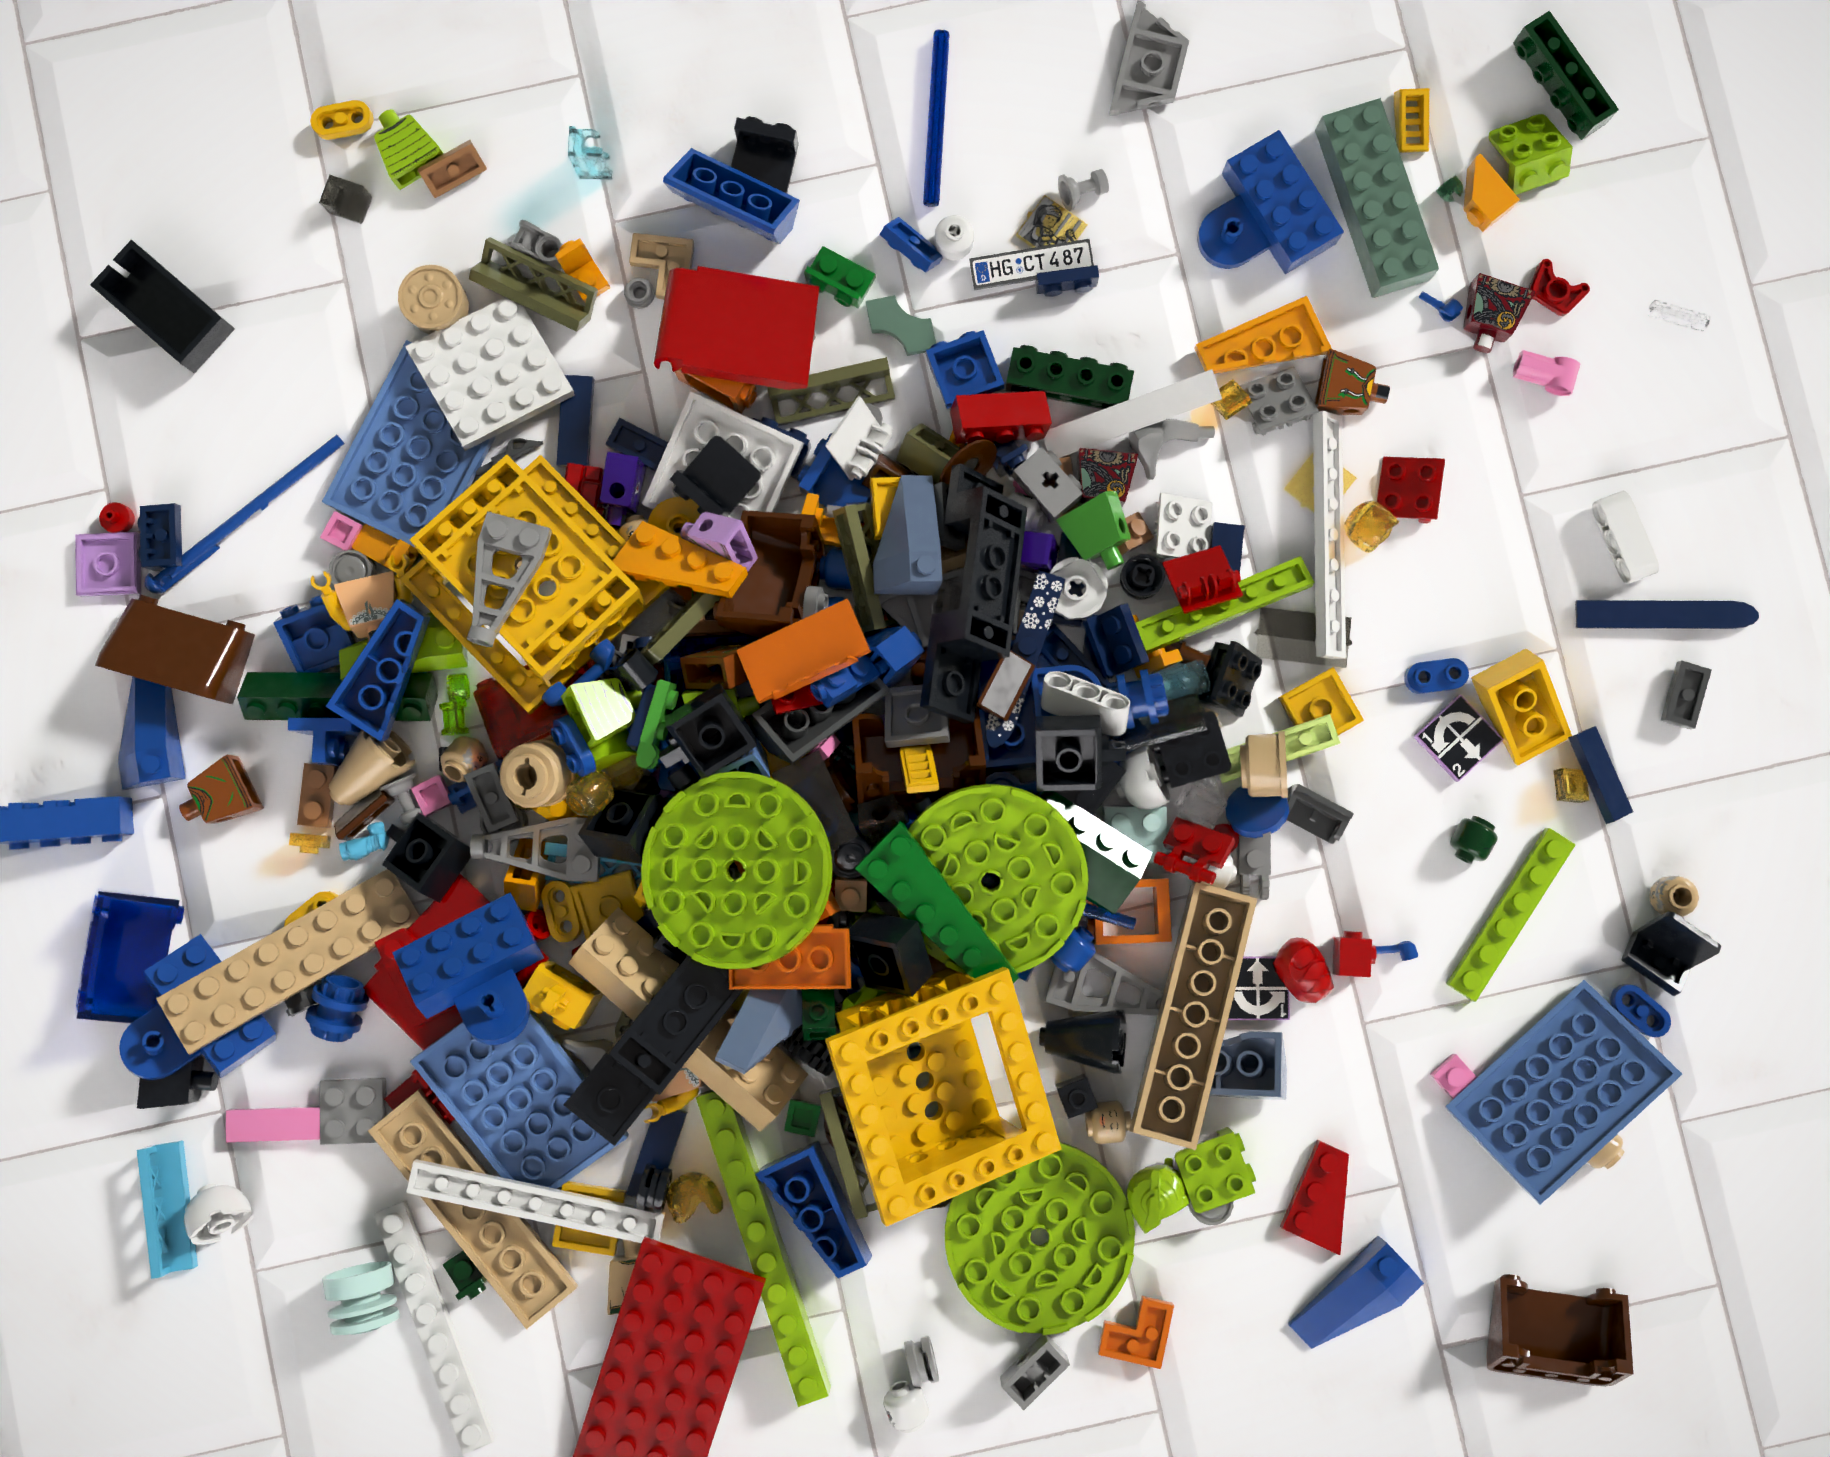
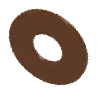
M980 439L960 449L944 467L939 483L949 484L952 466L960 463L964 465L972 458H978V463L974 470L986 475L996 459L997 449L995 444L988 439Z

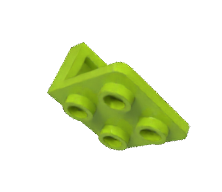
M1533 115L1489 132V141L1509 164L1507 185L1516 195L1569 176L1573 146L1546 115Z
M1229 1127L1217 1130V1137L1198 1143L1196 1150L1184 1148L1178 1150L1174 1155L1191 1205L1197 1213H1203L1256 1193L1253 1182H1256L1254 1171L1250 1163L1245 1164L1241 1152L1245 1151L1243 1141L1239 1133L1234 1134Z

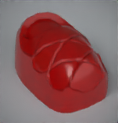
M1296 937L1288 940L1280 948L1273 965L1281 981L1297 1000L1304 1003H1317L1334 988L1331 972L1323 955L1312 942L1305 938Z

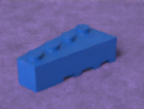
M396 599L325 707L380 742L388 740L431 617L406 600Z
M131 797L74 799V802H70V800L43 801V805L21 802L8 803V807L0 806V844H9V850L30 849L29 843L40 842V847L61 846L60 840H71V845L91 844V838L102 837V842L122 841V835L134 834L133 803Z
M819 1140L764 1165L755 1173L762 1183L764 1182L773 1193L772 1196L780 1206L782 1205L793 1218V1223L796 1227L803 1231L812 1242V1247L838 1279L867 1266L872 1258V1253Z

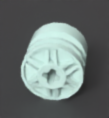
M377 1261L355 1265L332 1272L322 1278L325 1300L341 1301L340 1305L327 1312L330 1319H338L329 1325L332 1335H356L371 1332L396 1321L400 1317L397 1307H389L397 1302V1296L394 1294H381V1291L394 1284L391 1262Z

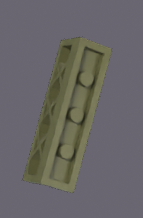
M491 237L485 240L481 262L472 267L469 274V280L576 332L591 320L598 292L597 288ZM493 250L502 254L507 263L506 265L501 266L491 261ZM522 263L528 266L534 277L528 279L522 276L517 265ZM551 277L555 279L561 290L558 292L550 290L544 278ZM578 290L587 295L585 306L575 301L571 291Z
M887 357L810 374L808 387L804 389L785 390L767 387L775 420L779 426L846 411L852 406L858 396L861 397L862 394L868 396L863 401L870 404L895 399ZM884 377L888 393L875 396L866 390L871 380ZM865 382L862 387L857 385V383ZM850 385L859 391L855 399L850 402H844L836 397L844 386ZM835 389L832 394H831L830 392L826 391V390ZM821 392L829 397L825 406L820 409H815L807 404L813 393ZM800 396H805L803 400L797 398ZM791 399L800 404L793 415L781 417L778 401ZM833 400L838 403L837 405L830 406ZM803 408H806V409L809 410V411H807V412H802V413H800Z
M853 504L832 511L862 631L868 632L898 624L887 612L888 620L884 621L879 595L881 594H874L873 562L879 547V541L874 540L870 504ZM860 511L862 512L864 520L863 528L861 527L858 512ZM866 544H867L868 546H870V549H871L872 555H871L870 559H869V555H868V551H867Z
M840 1086L821 1091L819 1098L855 1220L868 1217L869 1212L878 1210L876 1202L870 1204L866 1202L864 1190L869 1183V1179L866 1173L856 1168L855 1159L860 1150L857 1142L847 1137L845 1130L850 1122L847 1111L838 1107L835 1095L841 1093ZM841 1114L848 1117L845 1124H843ZM850 1145L857 1148L854 1155L852 1154ZM859 1175L866 1179L863 1186L861 1185Z

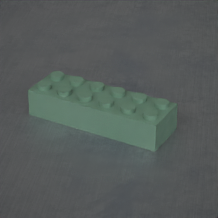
M1381 98L1323 115L1315 129V133L1371 297L1376 298L1430 281L1439 270V266Z

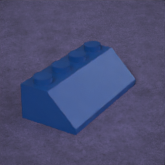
M693 148L663 177V183L672 193L684 198L686 201L693 202L710 210L713 214L733 221L743 228L756 232L770 241L781 244L793 229L800 202L799 199Z

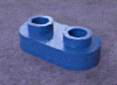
M1457 658L1419 662L1406 670L1404 682L1406 687L1416 694L1455 690L1465 685L1469 678V670L1467 665ZM1451 668L1456 669L1458 672L1456 679L1451 678L1449 675ZM1420 672H1424L1427 675L1426 683H1422L1419 680L1418 675Z
M569 715L555 719L553 721V728H551V736L555 744L561 745L565 752L566 763L570 771L577 773L580 777L595 772L596 764L592 752L574 720Z
M1622 984L1612 991L1610 997L1612 1007L1640 1033L1649 1037H1661L1669 1031L1671 1027L1669 1013L1641 988L1635 985ZM1627 994L1630 997V1002L1625 1006L1622 998ZM1650 1015L1654 1017L1652 1026L1647 1024V1018Z

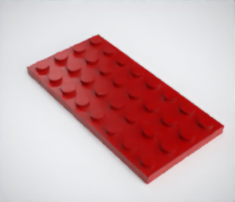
M644 1237L573 1457H708L767 1278Z

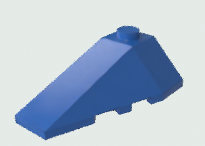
M132 677L118 756L122 790L186 779L172 688Z
M1377 1236L1288 1325L1313 1349L1402 1306L1424 1283L1386 1241Z

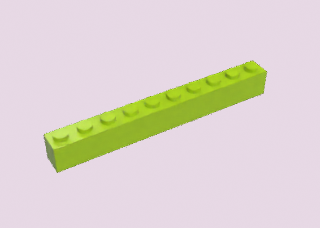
M713 1090L700 1093L696 1100L755 1275L767 1278L761 1296L797 1405L800 1407L829 1397L831 1384L764 1183L755 1175L759 1168L742 1117Z

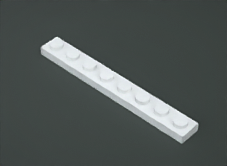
M1319 411L1313 414L1312 427L1314 465L1313 522L1315 528L1314 584L1316 600L1315 646L1316 657L1337 660L1346 658L1342 416Z
M418 1159L413 1161L406 1191L407 1194L642 1243L644 1237L657 1241L660 1240L666 1213H654L653 1209L648 1208L640 1210L636 1209L634 1205Z
M407 1200L374 1213L375 1220L462 1454L464 1455L491 1444L495 1440L494 1433Z

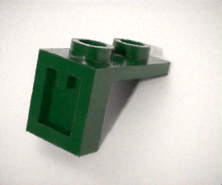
M802 989L804 1041L825 1040L836 1035L834 989Z

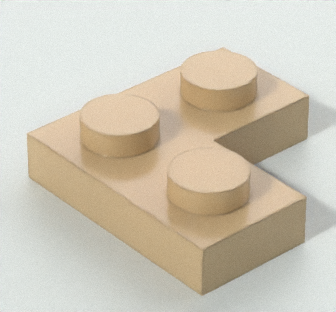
M633 233L629 263L634 267L659 269L655 295L657 299L664 300L669 271L674 268H692L695 243L693 239Z

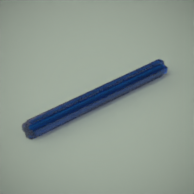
M940 29L935 30L933 33L923 204L927 207H937L940 201L950 38L949 31Z

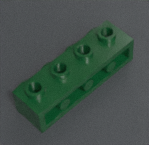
M1550 10L1523 27L1513 42L1516 53L1522 60L1526 61L1532 70L1536 82L1541 84L1550 95L1552 105L1564 115L1569 129L1577 134L1580 140H1583L1605 126L1619 111V108Z
M1021 345L1020 348L1013 347L1005 391H1045L1047 399L1103 410L1129 400L1134 370L1128 369V366L1121 363H1110L1109 366L1099 364L1096 359L1090 357H1080V360L1068 358L1066 353L1060 351H1051L1048 354L1038 352V349L1033 346Z

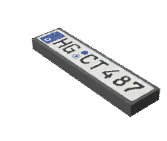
M1090 238L969 258L974 291L1035 281L1037 273L1094 266Z

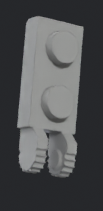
M1271 832L1263 834V837L1260 838L1243 837L1238 834L1237 875H1240V894L1249 896L1251 893L1249 875H1259L1258 892L1260 899L1268 900L1270 891L1269 875H1271Z

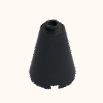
M1112 1010L1047 1021L1046 1027L1040 1028L1039 1045L1044 1046L1045 1053L1113 1074H1121V1067L1124 1066L1126 1033H1124L1123 1029H1120V1025L1126 1024L1125 1011Z

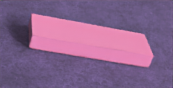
M320 1106L226 1110V1143L320 1140Z

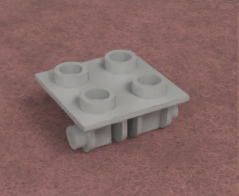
M1295 367L1237 386L1255 421L1252 423V427L1256 435L1261 433L1264 436L1267 432L1276 430V427L1279 430L1284 429V424L1290 427L1293 423L1302 420L1307 421L1310 419V416L1319 412Z

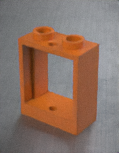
M682 368L675 371L679 381L741 414L745 408H751L758 394L755 391L757 388L754 384L681 373Z
M1169 878L1140 879L1134 887H1153L1155 934L1103 936L1102 909L1086 899V907L1092 906V919H1087V930L1094 936L1093 944L1172 942Z

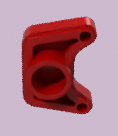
M1543 259L1538 264L1528 289L1535 291L1533 300L1542 304L1556 315L1565 316L1589 293L1590 286L1587 283L1571 286L1566 279L1554 275L1551 260Z

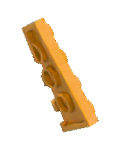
M1307 296L1204 340L1194 347L1204 371L1213 369L1214 374L1325 355L1329 349H1332Z
M645 521L640 523L613 559L614 564L625 575L634 576L635 580L647 582L648 579L664 582L665 586L675 588L678 585L692 587V590L727 598L733 597L748 576L746 567Z

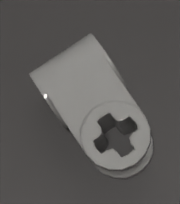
M520 220L518 233L513 242H508L507 245L559 271L563 270L555 256L547 257L548 252L552 249H558L559 252V248L563 245L559 238L541 230L526 220Z

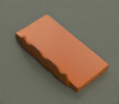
M848 598L736 650L759 704L771 698L774 700L846 668L858 662V658L871 653Z
M816 924L807 938L782 958L759 967L729 969V990L850 989L849 928H833V924Z

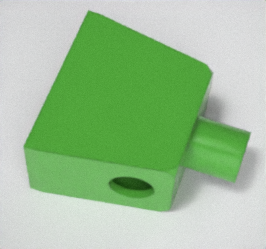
M1105 491L1056 519L1060 528L1084 560H1093L1101 556L1108 571L1125 563L1117 547L1129 541L1131 536L1116 491Z

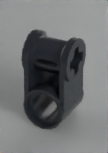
M637 648L627 649L618 663L605 671L609 679L618 678L625 691H641L659 673Z

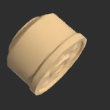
M423 265L409 272L400 284L398 291L400 310L407 320L417 326L422 332L431 334L435 331L449 328L459 319L468 315L469 301L465 290L462 288L457 277L442 266Z
M1279 731L1278 734L1248 735L1245 738V744L1240 745L1242 788H1248V795L1251 797L1281 796V798H1288L1285 731Z
M545 739L532 741L511 749L504 757L500 768V784L506 796L515 804L525 808L546 807L560 803L572 791L576 778V773H572L567 766L566 754L561 745L558 746L554 741Z

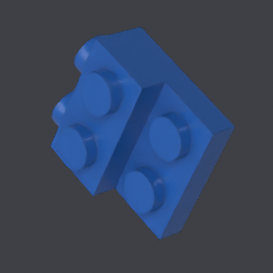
M984 330L966 332L959 339L948 343L941 341L926 350L928 365L936 386L940 390L946 409L952 407L956 395L991 394L1005 389L1004 381Z
M321 595L310 599V606L299 609L297 604L279 611L281 616L273 622L296 672H320L340 664L339 650L355 644L350 632L345 631L330 617L320 597Z
M867 655L858 658V662L811 683L810 689L813 696L818 701H822L828 709L877 680L880 673Z

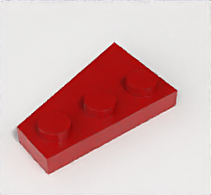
M401 928L374 943L415 1028L456 1008V1005L428 1019L417 1008L392 953L417 940L407 928Z
M1317 1139L1280 1225L1282 1229L1338 1255H1341L1349 1163L1348 1153Z

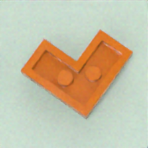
M1141 1296L1135 1327L1104 1320L1097 1351L1098 1355L1161 1369L1174 1304Z

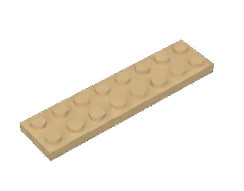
M386 869L159 996L156 1000L185 1050L191 1055L377 948L374 942L401 928L408 929L420 915L396 875Z
M421 1089L417 1090L368 1130L408 1182L413 1161L416 1159L490 1175ZM421 1197L526 1330L579 1286L525 1218Z

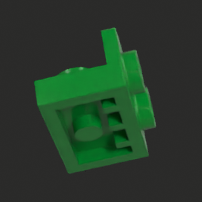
M822 246L811 267L807 266L804 271L807 284L820 286L819 293L826 291L834 295L835 301L845 307L852 305L858 309L876 279L875 273L825 246Z

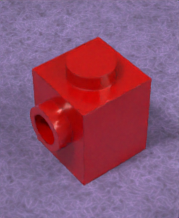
M1343 931V937H1334L1332 974L1338 976L1371 977V964H1375L1377 957L1376 946L1372 945V939L1363 938V932Z

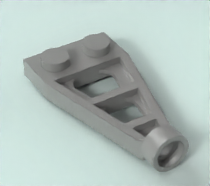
M487 511L477 541L473 618L467 640L481 646L493 647L497 634L543 562L552 534L551 528ZM497 551L522 557V564L512 578L505 579L493 574V555ZM490 584L508 589V594L499 609L489 608L484 604L487 587ZM482 625H487V626L490 627V629H487V628H484V627H481V626H482Z
M567 817L490 835L473 834L471 837L470 855L472 859L487 858L565 881L599 882L600 857L594 856L578 835L587 818ZM556 835H565L567 837V859L565 862L554 863L545 860L541 856V843L545 838ZM532 838V857L525 859L511 856L509 854L510 842L514 839ZM489 842H491L492 850L488 853Z
M1095 953L1078 972L1069 971L1065 973L1055 965L1045 1002L1073 1011L1106 1012L1124 1010L1125 1014L1158 1015L1159 1009L1156 1003L1163 997V992L1100 954ZM1097 969L1111 979L1112 985L1107 996L1102 998L1086 997L1082 993L1083 983L1088 970ZM1121 982H1127L1141 990L1142 995L1138 1004L1131 1005L1116 1001V994Z

